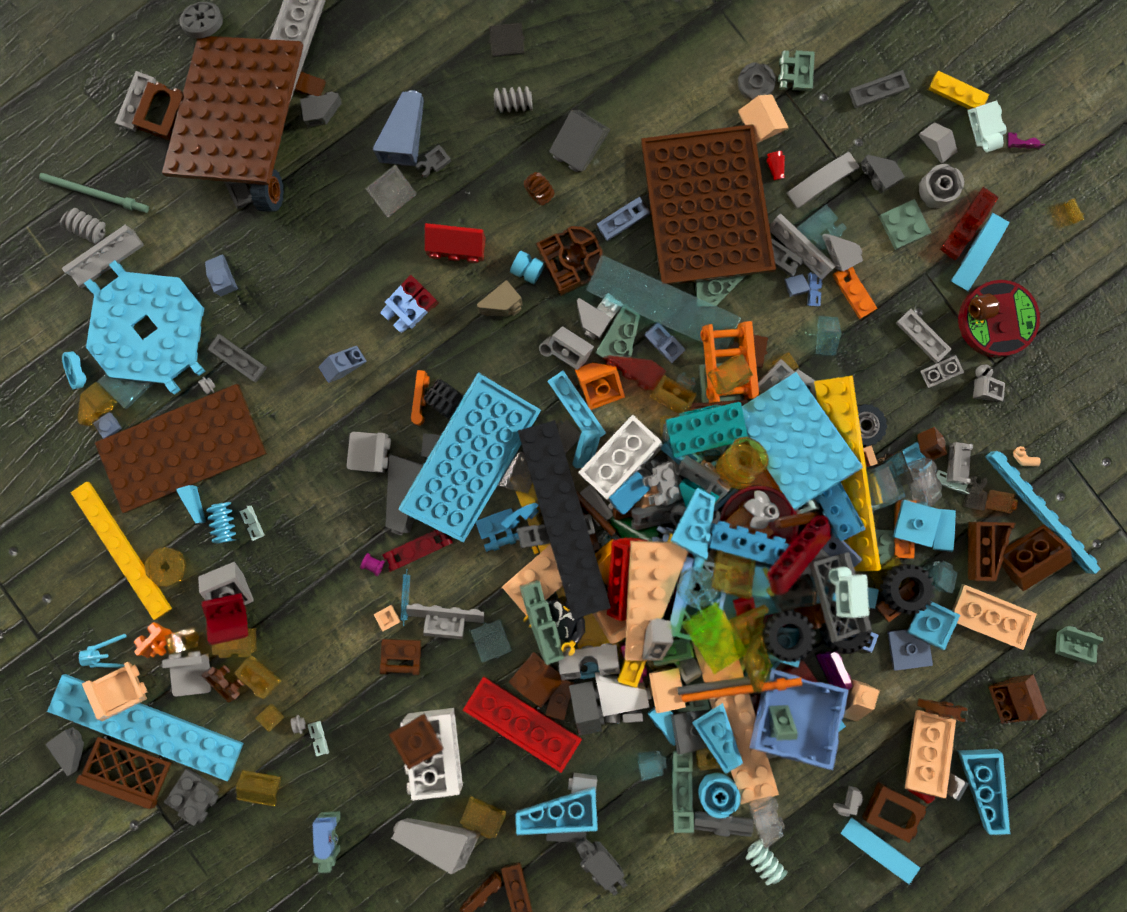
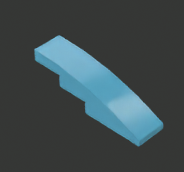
M994 213L991 214L971 244L970 250L960 263L961 266L951 279V282L969 291L1010 222Z
M854 818L849 820L840 833L908 884L911 883L920 869L910 859Z

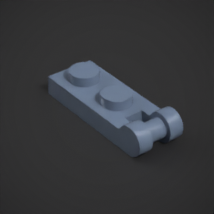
M641 197L636 198L597 223L596 226L606 241L651 214L650 210L643 205L644 201ZM637 208L639 213L635 214L632 209Z

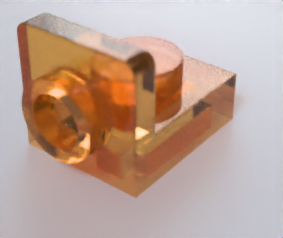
M990 490L986 509L1012 515V511L1017 510L1018 500L1015 499V494Z

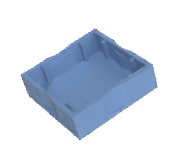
M769 669L766 670L763 683L777 681L776 679L779 678L787 680L800 677ZM802 679L803 686L789 687L783 691H778V689L761 691L749 748L833 770L838 746V732L844 716L849 690ZM769 706H789L798 732L797 740L777 741L776 738L771 737Z

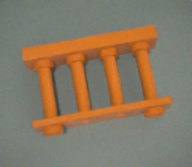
M752 321L737 324V329L713 331V324L702 326L700 336L704 344L708 385L706 396L709 399V403L720 402V396L743 394L745 400L754 399L759 396ZM737 337L739 338V348L715 350L714 338ZM717 357H741L740 367L717 369ZM741 375L743 377L742 386L719 388L718 377Z

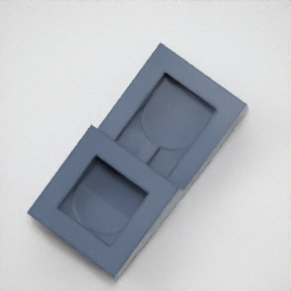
M656 322L644 334L647 340L670 363L674 362L685 351L674 336H671L659 322Z

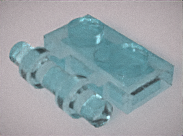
M826 204L797 229L810 242L814 239L817 243L815 246L819 250H824L827 247L823 237L820 235L824 230L827 229L830 232L829 235L840 237L847 228L843 223L838 227L833 224L838 220V217Z

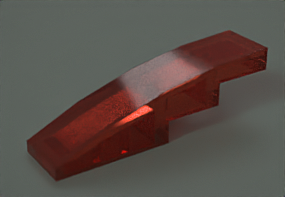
M983 187L959 219L940 250L956 260L967 243L971 241L978 228L983 224L999 197Z

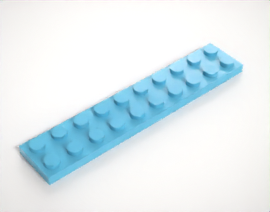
M67 674L61 676L47 712L222 780H230L244 743L142 703H138L102 722L96 718L82 686V683L85 681Z

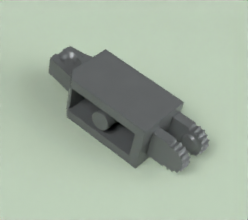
M583 837L575 843L582 860L580 863L586 873L590 871L592 879L598 886L602 885L605 890H609L614 896L618 893L614 886L617 881L623 888L627 886L623 879L625 875L621 866L601 842L594 841L591 843Z

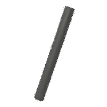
M755 675L677 687L678 695L757 684L758 682Z

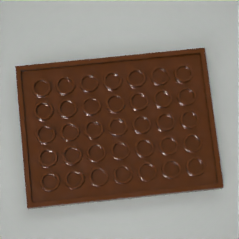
M214 36L197 38L183 90L184 96L178 109L162 174L166 177L270 185L304 46L302 42Z
M754 125L641 138L661 286L775 272L776 266Z

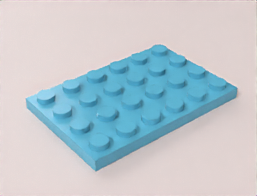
M797 372L742 406L748 435L747 440L794 511L863 468Z

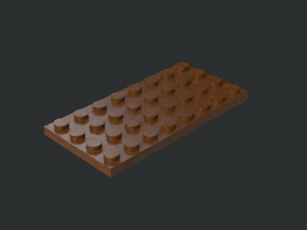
M238 384L95 442L122 513L130 512L177 492L176 489L197 484L267 455Z

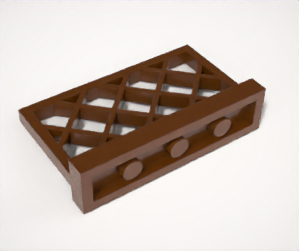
M97 737L84 770L78 776L76 783L144 808L152 809L156 807L157 797L172 762L114 741ZM101 742L108 744L110 753L103 756L100 755L98 749ZM124 750L129 759L119 763L115 753ZM112 755L115 765L106 769L102 759ZM139 756L144 757L147 765L137 770L133 759ZM99 761L102 772L97 774L89 772L91 765ZM130 761L134 772L124 776L120 765ZM156 763L165 765L163 772L155 776L152 765ZM117 767L121 778L115 781L110 780L107 772ZM148 768L152 778L142 783L138 772ZM135 774L139 784L129 787L125 778ZM151 781L154 782L156 789L153 795L146 793L144 784Z

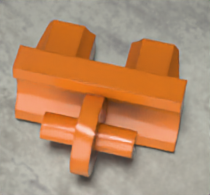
M153 622L147 629L151 635L148 638L141 635L134 641L137 647L134 652L137 656L142 655L149 658L150 656L155 657L156 654L163 656L166 653L164 646L167 644L166 640L173 632L162 627L159 623Z

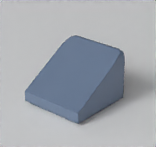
M803 274L784 279L789 297L810 291Z

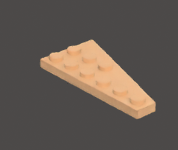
M631 541L625 660H643L646 628L651 619H662L689 552L672 542Z

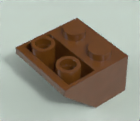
M1034 674L1013 677L988 687L1002 724L1038 720L1047 712Z

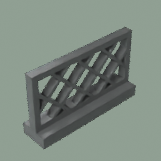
M849 552L809 563L831 641L836 642L857 633L871 630L868 616L844 617L842 622L837 617L836 602L833 600L834 593L836 594L835 584L830 583L827 577L831 570L830 566L832 568L848 567L851 574L856 575ZM817 565L824 569L822 575L819 573ZM825 586L829 588L828 595L825 594ZM831 605L835 608L833 614L830 611ZM836 624L841 628L839 635L836 632Z

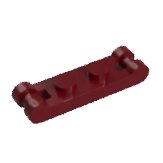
M436 529L382 555L384 560L387 559L389 571L392 572L453 542L447 534ZM439 535L442 542L437 544L434 537ZM399 554L401 561L396 563L394 556Z

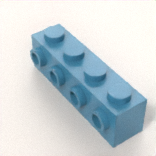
M841 482L815 497L816 502L820 503L824 509L822 511L823 515L828 518L833 526L832 532L837 539L839 538L840 541L866 530Z
M719 520L718 524L711 523L708 547L774 565L790 546V544L785 543L786 539L774 536L772 540L766 538L767 534L756 531L754 535L748 533L749 529L744 527L729 528V523Z

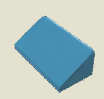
M638 471L609 497L614 508L623 515L651 489L649 485L644 486L643 477Z

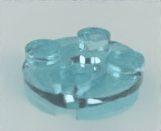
M691 567L681 574L679 584H677V592L680 599L693 608L707 606L718 596L716 577L707 569ZM696 582H698V584H702L701 590L699 592L696 590L693 591Z

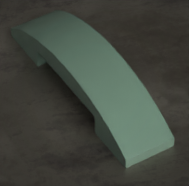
M677 751L672 753L674 833H694L692 752L681 755L677 754Z

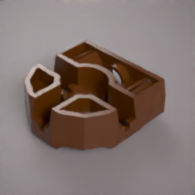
M571 226L562 233H556L536 243V247L560 296L592 282L602 268L603 250L599 246L595 235L585 227ZM569 235L572 243H569L568 246H563L560 238ZM594 243L597 250L588 254L585 247ZM564 252L568 254L566 259L562 258ZM558 256L560 264L564 268V270L558 272L557 267L554 261L552 260ZM581 259H585L583 265L580 264ZM585 268L589 278L581 282L577 271Z

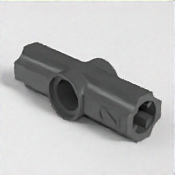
M694 811V829L710 831L720 836H730V834L751 837L753 833V819L733 816L732 814L726 818H715L707 812Z

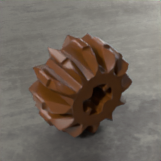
M534 172L524 181L526 192L537 204L543 206L554 197L555 193L552 186L541 173Z

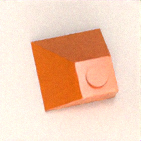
M590 363L580 367L578 370L575 369L578 382L590 410L625 398L616 366Z

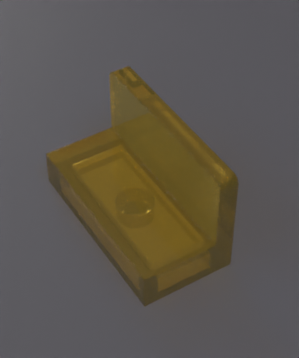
M242 770L236 785L237 799L275 806L281 777Z

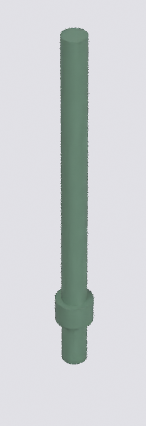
M41 173L39 176L41 181L122 205L125 209H135L145 213L149 211L148 205L138 203L132 198H122Z

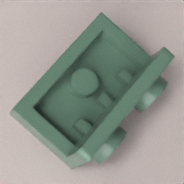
M1066 626L1057 632L1055 654L1094 665L1097 663V646L1103 642V638L1096 636L1092 632H1084L1076 627Z

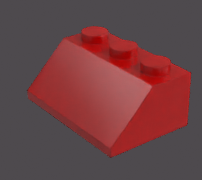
M425 223V252L430 258L441 259V257H448V260L451 261L467 259V262L470 263L483 261L486 241L483 229Z

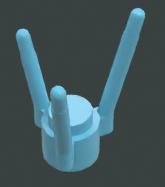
M127 635L117 636L95 646H88L87 650L80 651V665L90 666V668L124 667V664L98 663L100 659L108 658V654L100 655L96 649L119 641Z

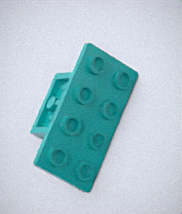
M741 402L723 406L711 405L679 413L678 417L666 419L672 454L675 458L748 439Z

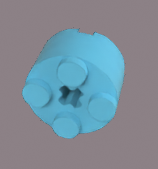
M723 773L707 774L701 781L698 795L703 808L709 815L715 818H726L738 809L740 793L733 779ZM720 792H722L723 795H719V798H716L715 795H718Z

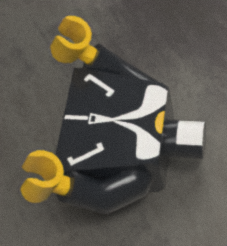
M566 597L552 598L547 601L551 617L555 621L559 638L566 642L562 645L561 650L564 653L566 648L571 647L568 655L572 656L575 653L574 646L578 645L585 634L584 616L572 619ZM528 615L525 616L524 623L529 619Z

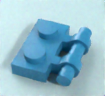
M512 508L476 521L481 539L489 537L491 541L484 545L486 552L493 549L494 551L499 550V547L509 543L510 545L515 544L519 540L518 533L513 534L511 527L506 529L501 524L513 513ZM506 531V537L496 539L495 534Z

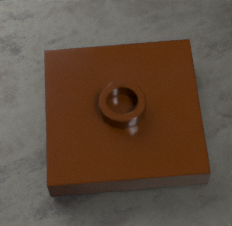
M425 713L389 734L408 770L444 750Z

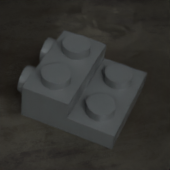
M187 768L164 803L179 812V817L195 826L198 822L202 823L208 815L206 810L209 806L212 807L219 798L217 793L220 788Z

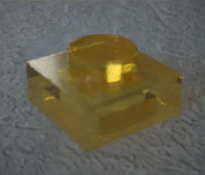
M272 703L256 717L268 732L285 718Z

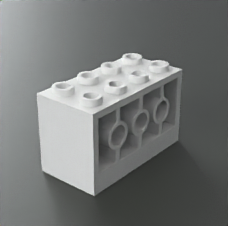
M632 415L578 473L611 502L609 497L635 472L645 467L657 455L663 446L662 441Z
M454 708L408 713L403 722L400 723V727L425 713L444 747V750L410 770L405 765L406 775L409 774L410 781L407 782L408 795L411 794L412 800L459 795L463 782Z

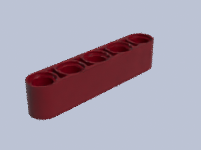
M814 517L768 571L767 577L772 593L777 595L786 593L830 540L832 535L827 517Z

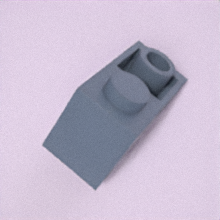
M354 346L328 356L318 368L327 382L330 383L343 378L367 361L359 348Z

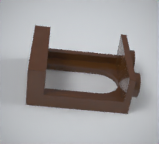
M148 82L132 124L140 131L170 141L178 109L184 96L183 92L176 88L170 90L159 82L155 84ZM156 93L171 98L161 126L145 120Z
M878 782L862 818L866 822L910 843L911 839L917 834L919 822L925 817L926 807L922 803L916 802ZM886 799L912 811L905 828H901L879 817Z

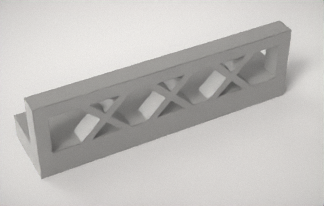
M124 225L62 267V270L72 276L78 287L83 288L86 286L84 284L89 279L93 281L111 269L109 264L114 260L120 263L143 247L144 244L133 229Z

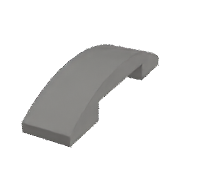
M848 152L791 189L787 195L798 209L840 179L857 170L860 166L851 153Z

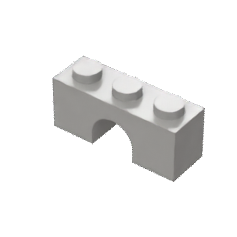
M611 643L602 644L600 647L583 646L582 649H575V653L572 656L568 655L571 648H566L563 653L564 659L559 660V672L562 680L581 678V668L587 662H594L599 666L600 676L620 673L617 646Z

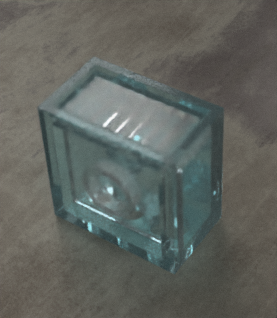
M892 461L866 470L872 511L889 506L906 497Z

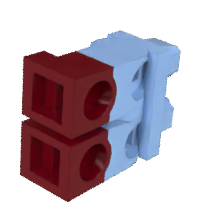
M410 275L390 298L385 301L387 305L380 313L388 321L397 314L400 319L393 326L402 333L409 327L412 329L439 302Z

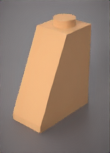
M851 679L853 687L848 691L843 717L859 721L874 710L880 690L866 683Z

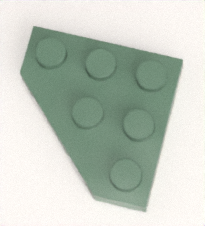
M746 275L697 281L696 308L716 307Z

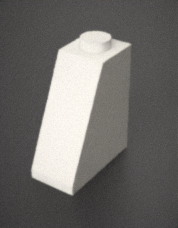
M600 672L595 673L603 716L649 707L648 700L651 699V693L649 688H645L644 681L643 683H638L637 688L619 683L617 680L618 676L616 675L600 676Z

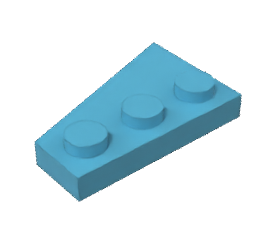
M723 703L692 722L725 774L743 763Z

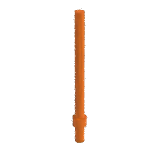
M779 678L773 682L683 694L682 701L690 702L775 689L783 691L789 687L803 685L801 678L787 680Z

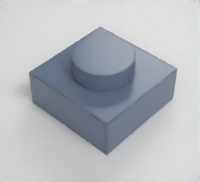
M107 413L93 423L103 439L114 435L122 429L112 413Z

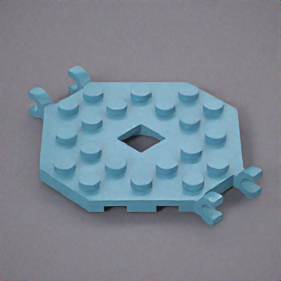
M114 260L109 266L119 277L103 289H100L91 279L84 283L94 294L86 348L110 378L165 384L171 393L176 394L181 390L172 380L189 366L199 376L205 372L197 361L198 342H200L201 320L204 308L180 278L126 272ZM145 316H148L158 329L142 340L133 327Z

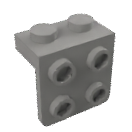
M351 432L347 468L349 470L385 473V469H388L389 458L387 457V450L390 449L391 445L389 435L386 433Z
M200 651L188 652V656H181V653L170 654L168 659L162 660L163 668L170 667L173 696L208 693L212 690V686L201 676L210 668L208 653L200 654Z

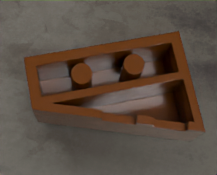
M968 522V580H997L1004 559L1003 554L1006 546L1009 544L1010 540L1008 539L1015 523Z

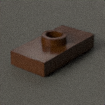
M564 680L553 693L548 703L546 716L564 721L571 697L569 686L574 685L573 681Z

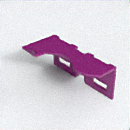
M1008 133V148L1041 149L1045 145L1040 144V141L1036 138L1024 141L1017 137V133Z

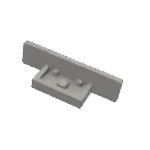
M412 604L406 607L408 616L426 618L424 636L462 639L465 621L484 623V612L477 609L467 611L457 607L446 609L436 605L424 607L421 604Z

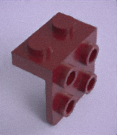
M242 593L202 601V609L207 621L209 645L246 638L249 635L247 611Z

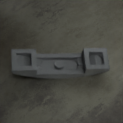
M591 514L584 515L589 535L594 534L595 529ZM545 524L517 529L521 548L550 544Z

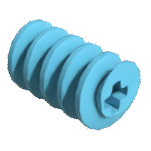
M231 502L214 504L206 510L208 513H213L208 517V520L214 521L209 524V527L215 528V530L210 532V535L217 536L211 540L212 543L218 544L235 541L231 537L236 535V532L230 531L235 525L229 524V521L234 518L227 516V514L232 512V509H226V506L230 505Z

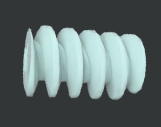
M762 839L755 841L748 848V854L745 858L746 860L753 858L750 865H758L755 871L757 873L763 871L760 876L762 879L768 877L765 882L766 885L778 883L787 875L788 871L784 870V866L778 862L776 857H773L771 851H768V846L763 845Z

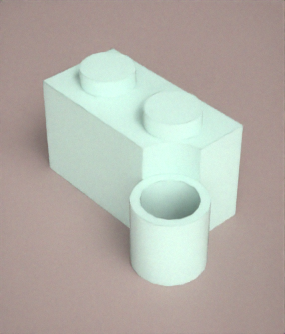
M997 100L968 110L977 147L982 146L985 152L1002 148L1004 143L1003 134H1006L1007 130L1002 121V110Z
M848 567L832 568L829 571V580L835 584L837 617L855 618L868 616L867 575H852Z

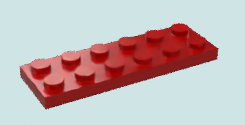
M483 676L463 708V711L560 773H562L582 740L575 733Z

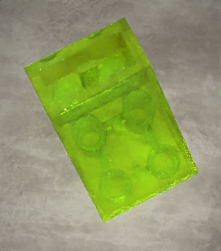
M716 601L682 622V625L713 674L718 673L748 654Z

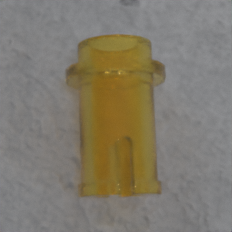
M1075 198L1063 203L1071 218L1069 219L1070 222L1072 221L1073 224H1076L1085 219V214L1081 212Z

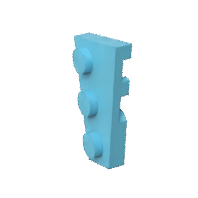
M697 488L670 542L703 560H707L708 557L707 549L708 542L710 541V527L715 504L714 496Z

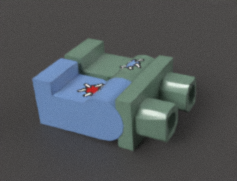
M340 811L321 812L313 822L315 854L313 856V863H318V873L331 872L332 866L336 864L340 845H337L338 835L335 833V827L340 821Z

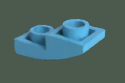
M532 503L512 513L501 524L506 529L509 527L513 529L519 523L520 519L518 517L520 515L525 520L528 517L532 519L539 512L537 509L539 505Z

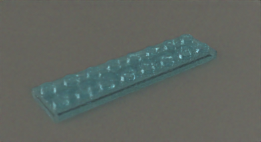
M602 254L586 288V291L702 343L703 341L700 336L702 326L713 324V331L736 329L741 320V317ZM732 337L714 338L715 348L718 350L727 349Z

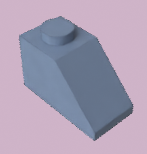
M223 254L205 262L206 275L216 294L224 296L238 289Z

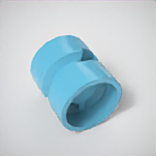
M520 251L512 264L510 273L518 277L524 276V280L535 284L544 268L545 262L537 258L531 259L529 254Z

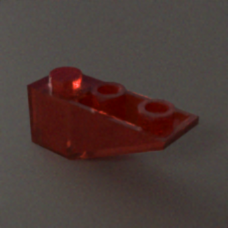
M611 355L603 357L607 361V365L616 366L617 369L623 372L622 376L628 380L633 379L638 382L637 386L644 391L655 390L666 372L665 369L652 360Z

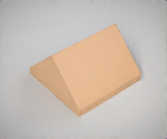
M758 95L738 110L744 125H754L756 144L789 128L772 95Z
M665 666L649 674L656 713L686 707L685 702L682 701V695H678L677 687L682 686L679 668Z

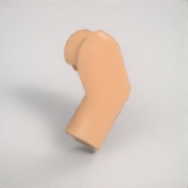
M1017 447L1013 451V457L1021 466H1040V458L1028 457L1024 447Z

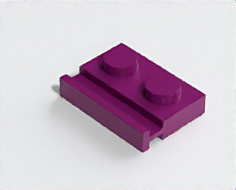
M837 651L820 652L816 655L829 685L847 690L853 687L850 675L846 672L842 663L843 660Z

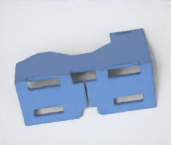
M811 272L809 273L808 281L811 291L808 292L807 306H820L821 293L818 292V289L821 288L822 280L819 278V284H817L818 276L811 274Z

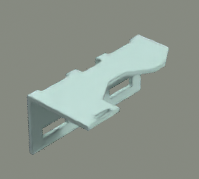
M940 470L937 471L934 483L962 494H969L965 491L968 484L946 482L947 473Z
M247 506L246 509L240 511L244 523L249 525L247 530L252 541L265 536L253 507Z
M321 721L308 724L311 738L316 739L313 742L316 756L328 754L329 749Z

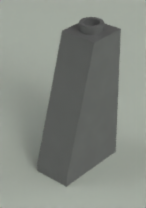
M396 455L389 456L386 527L391 528L392 533L402 535L403 533L411 532L415 518L401 512L398 508L424 465Z

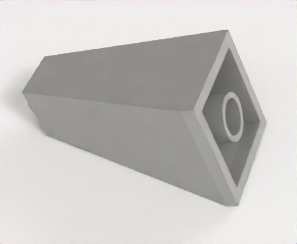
M407 818L396 823L392 839L446 872L453 874L465 868L481 832L469 828Z

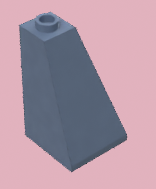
M409 90L408 92H402L373 148L379 163L417 165L424 103L422 94L418 91Z

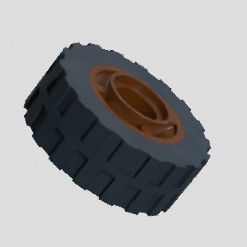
M273 169L270 185L250 184L251 198L254 206L259 211H277L282 205L283 183L279 172Z

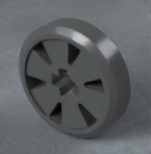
M211 2L194 3L187 7L180 16V25L184 33L192 38H205L214 34L223 22L219 8Z

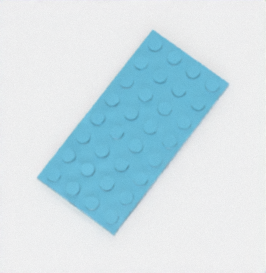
M477 373L398 509L464 543L521 446L518 430L532 427L541 410L487 377Z

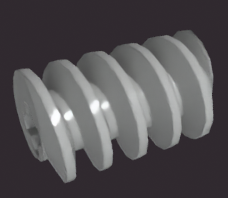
M525 86L524 92L518 87L516 93L513 87H510L509 93L503 88L501 94L498 88H495V113L497 107L501 113H503L505 107L508 112H511L512 106L516 112H518L520 106L523 111H526L527 106L533 111L532 93L529 91L528 86Z
M77 208L64 213L60 220L62 228L78 236L80 235V237L93 242L95 245L105 237L106 224L99 222L97 218L92 219L91 215H86L83 211L79 212Z

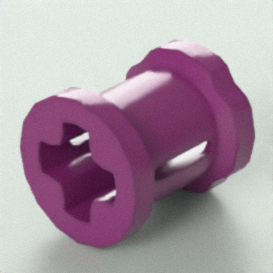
M367 553L360 565V569H367L378 577L385 561H379Z

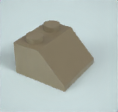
M506 280L476 305L482 315L509 317L511 314L513 316L518 314L522 310L521 306L523 303L520 295Z

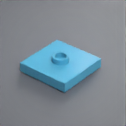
M902 500L893 537L932 547L941 510Z
M932 602L930 606L926 605V610H920L918 614H915L907 633L944 651L961 615Z

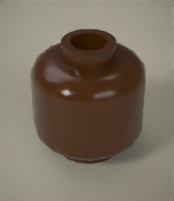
M988 293L974 297L970 302L968 310L973 318L978 321H984L998 314L1000 304L994 295Z

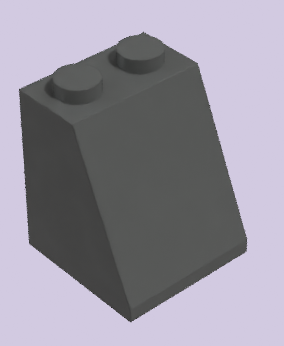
M571 110L549 152L553 154L555 160L568 163V167L573 171H584L611 129L580 110Z

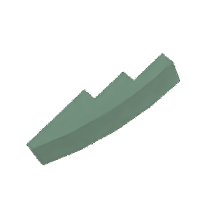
M536 580L519 586L544 663L548 665L564 659L555 621L552 620L548 602L544 599L540 581Z

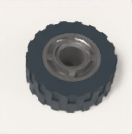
M871 404L858 405L857 410L863 447L875 445L886 434L887 420L884 417V413L878 407H874ZM862 421H865L867 424L866 430L861 428Z

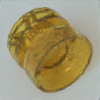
M740 437L719 457L716 462V470L725 484L732 488L744 489L766 469L768 455L764 447L756 440L749 437Z

